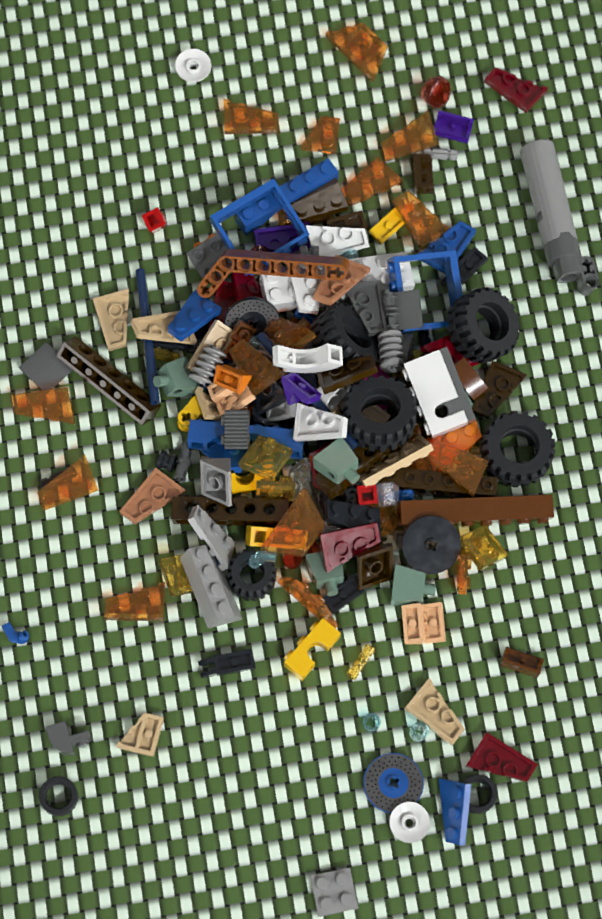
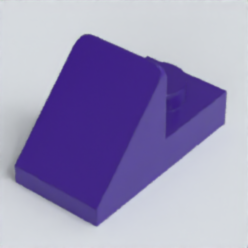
M297 373L282 376L281 380L288 405L300 401L308 405L320 400L322 394Z

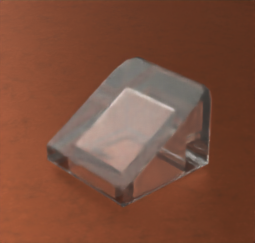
M395 483L376 484L380 507L398 504L399 487Z

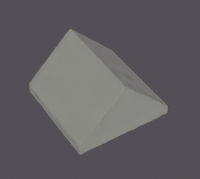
M201 459L202 495L228 507L232 506L231 459Z

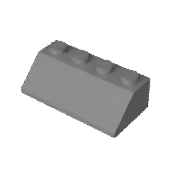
M201 545L189 548L180 557V560L208 629L242 620L243 618L225 574L218 567V559L216 556L212 557L210 555L208 545Z

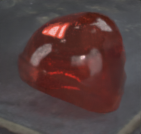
M443 76L429 78L421 88L423 101L433 108H441L449 100L451 86L450 82Z

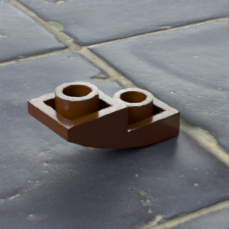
M239 319L222 350L227 355L225 358L238 363L248 349L246 345L256 332V328Z
M462 358L455 364L464 390L474 401L488 387L465 358Z

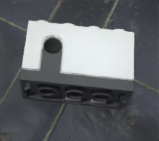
M447 347L404 363L405 369L402 370L406 383L410 382L412 387H409L413 392L412 396L418 400L419 405H416L420 418H425L426 423H423L427 436L431 435L434 439L476 422L475 415ZM439 408H444L448 414L444 418H439L435 415V412Z

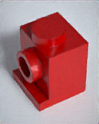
M158 207L141 215L150 233H155L166 227L167 220Z
M376 484L367 487L365 485L356 486L358 505L378 503Z

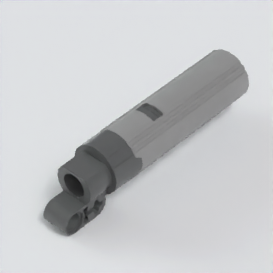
M547 139L535 140L524 145L520 150V155L547 265L553 268L557 283L575 281L578 292L588 296L599 285L595 262L589 256L582 257L554 143Z

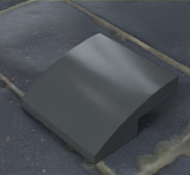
M47 342L18 367L45 395L73 370L56 356L58 352Z

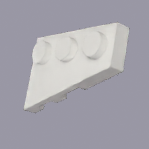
M306 225V229L310 234L311 247L319 246V256L335 257V255H342L370 247L365 229Z
M299 264L301 268H306L304 264ZM290 277L298 311L300 313L318 314L319 302L313 300V295L321 279Z
M297 403L293 440L300 442L346 438L348 419Z

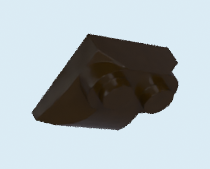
M379 542L369 548V550L357 555L359 590L393 579V546L390 543L384 544Z

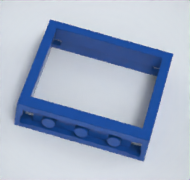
M274 178L210 216L211 224L227 249L236 248L220 223L270 193L274 195L299 234V237L273 252L291 253L292 248L296 246L300 248V245H305L308 242L309 232ZM262 261L264 265L269 266L266 261Z
M456 250L395 256L388 259L386 271L390 279L388 284L389 291L393 293L403 291L399 263L443 258L451 307L456 299L463 296ZM447 321L425 323L420 328L399 331H401V334L446 329L449 324Z

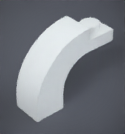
M327 343L317 348L304 350L280 345L272 347L273 366L282 367L285 372L316 373L343 366L342 347Z

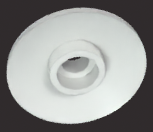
M185 50L176 59V72L185 81H201L211 71V60L201 50Z
M405 802L398 805L392 811L389 820L390 829L393 835L400 841L414 843L424 838L430 827V818L427 811L421 805L414 802ZM407 819L412 820L413 825L411 827L406 826L405 821Z

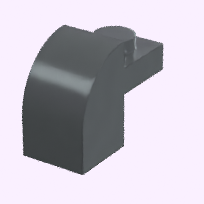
M65 721L46 727L51 745L62 755L73 756L75 755L73 747L83 748L88 746L89 742H92L89 730L70 736Z

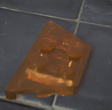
M364 23L355 24L352 27H342L341 30L335 32L327 31L326 37L373 82L388 46Z
M306 488L302 489L260 549L262 551L303 557L326 526Z
M284 576L277 581L280 586L320 621L323 618L335 629L338 627L329 609L324 604L325 600L318 594L314 595L304 581L299 582L297 579Z

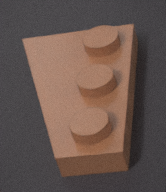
M347 259L350 263V270L346 277L339 281L322 279L313 295V300L328 306L333 305L370 272V267Z
M155 468L119 512L135 525L172 502L173 497L186 493V490Z

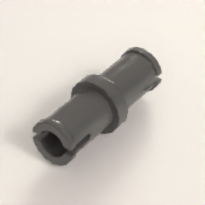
M182 442L180 455L176 459L177 467L174 480L179 482L186 481L188 467L191 466L192 449H188L187 442Z

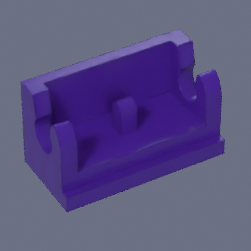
M438 110L433 136L468 144L474 119Z

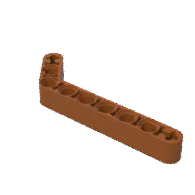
M227 249L203 277L197 287V292L201 297L209 298L230 272L339 281L346 277L350 270V263L342 257ZM225 258H229L232 263L227 262ZM243 259L248 260L250 264H246ZM262 261H266L269 266L264 265ZM280 262L287 264L288 267H283ZM299 264H304L306 268H301ZM318 265L323 266L325 270L319 269ZM215 271L219 272L221 276L216 275ZM209 282L212 283L209 288L206 287Z

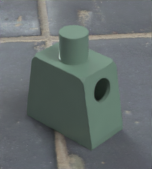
M187 357L166 363L157 372V376L153 378L154 386L162 387L165 395L168 397H192L197 387H201L199 383L189 378V374L195 373L186 368L189 363Z
M338 438L313 457V468L336 484H339L344 479H347L351 484H355L360 478V475L356 472L358 469V458L343 438Z
M322 552L306 554V566L316 589L325 588L327 596L338 594L337 586L343 583V564L338 565L327 573Z
M395 565L390 605L422 604L424 595L435 596L436 584L425 583L426 573Z

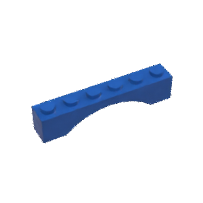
M327 158L281 185L280 189L289 203H292L310 194L332 179L337 178L338 180L339 172L330 159ZM270 193L236 213V223L246 236L260 228L282 208L274 195Z
M190 420L187 438L188 449L208 451L221 444V434H225V426H221V421ZM260 424L250 425V441L259 442L275 451H281L284 458L303 460L305 441L297 442L293 440L294 428L285 429L280 426L264 427Z

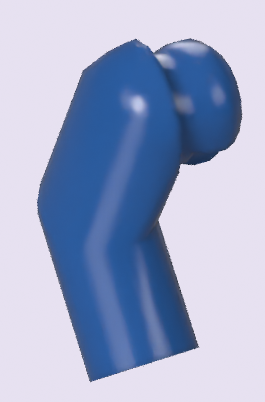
M10 622L2 626L11 643L24 644L28 641L29 633L27 631H15Z

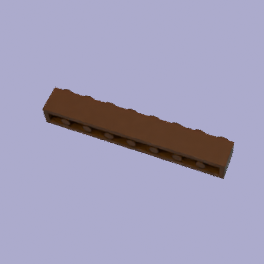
M552 494L400 501L397 504L398 526L404 527V530L415 520L424 516H439L448 520L453 526L461 524L462 527H472L473 524H480V526L486 527L492 526V523L507 526L511 525V522H518V525L530 524V521H537V524H546L554 518Z

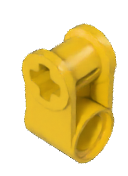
M196 395L178 414L177 425L183 432L189 431L190 420L202 419L203 417Z

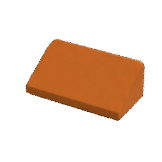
M217 364L213 383L241 394L251 380L252 375L226 364Z

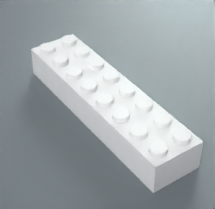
M408 252L349 260L370 267V272L359 282L380 280L383 297V294L390 292L388 287L390 279L386 271L388 268L387 260L395 256L408 255ZM410 262L399 263L403 291L413 290L415 283ZM260 275L259 281L263 299L272 303L278 312L292 311L298 308L290 277ZM346 294L338 299L339 303H350ZM319 302V307L327 306L326 304Z

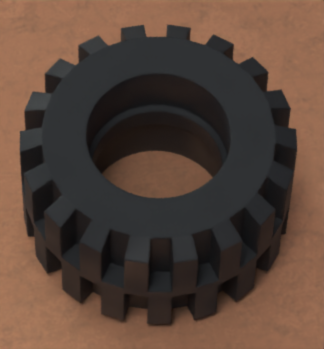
M251 548V551L244 549L241 554L239 552L236 553L235 558L232 557L230 565H228L227 578L231 591L236 593L240 599L244 597L245 601H249V599L257 601V598L263 599L266 594L269 595L271 589H274L276 581V567L273 559H270V555L267 553L266 555L263 554V550L260 549L257 552L255 548ZM248 566H256L262 570L264 576L259 582L250 584L241 579V571Z

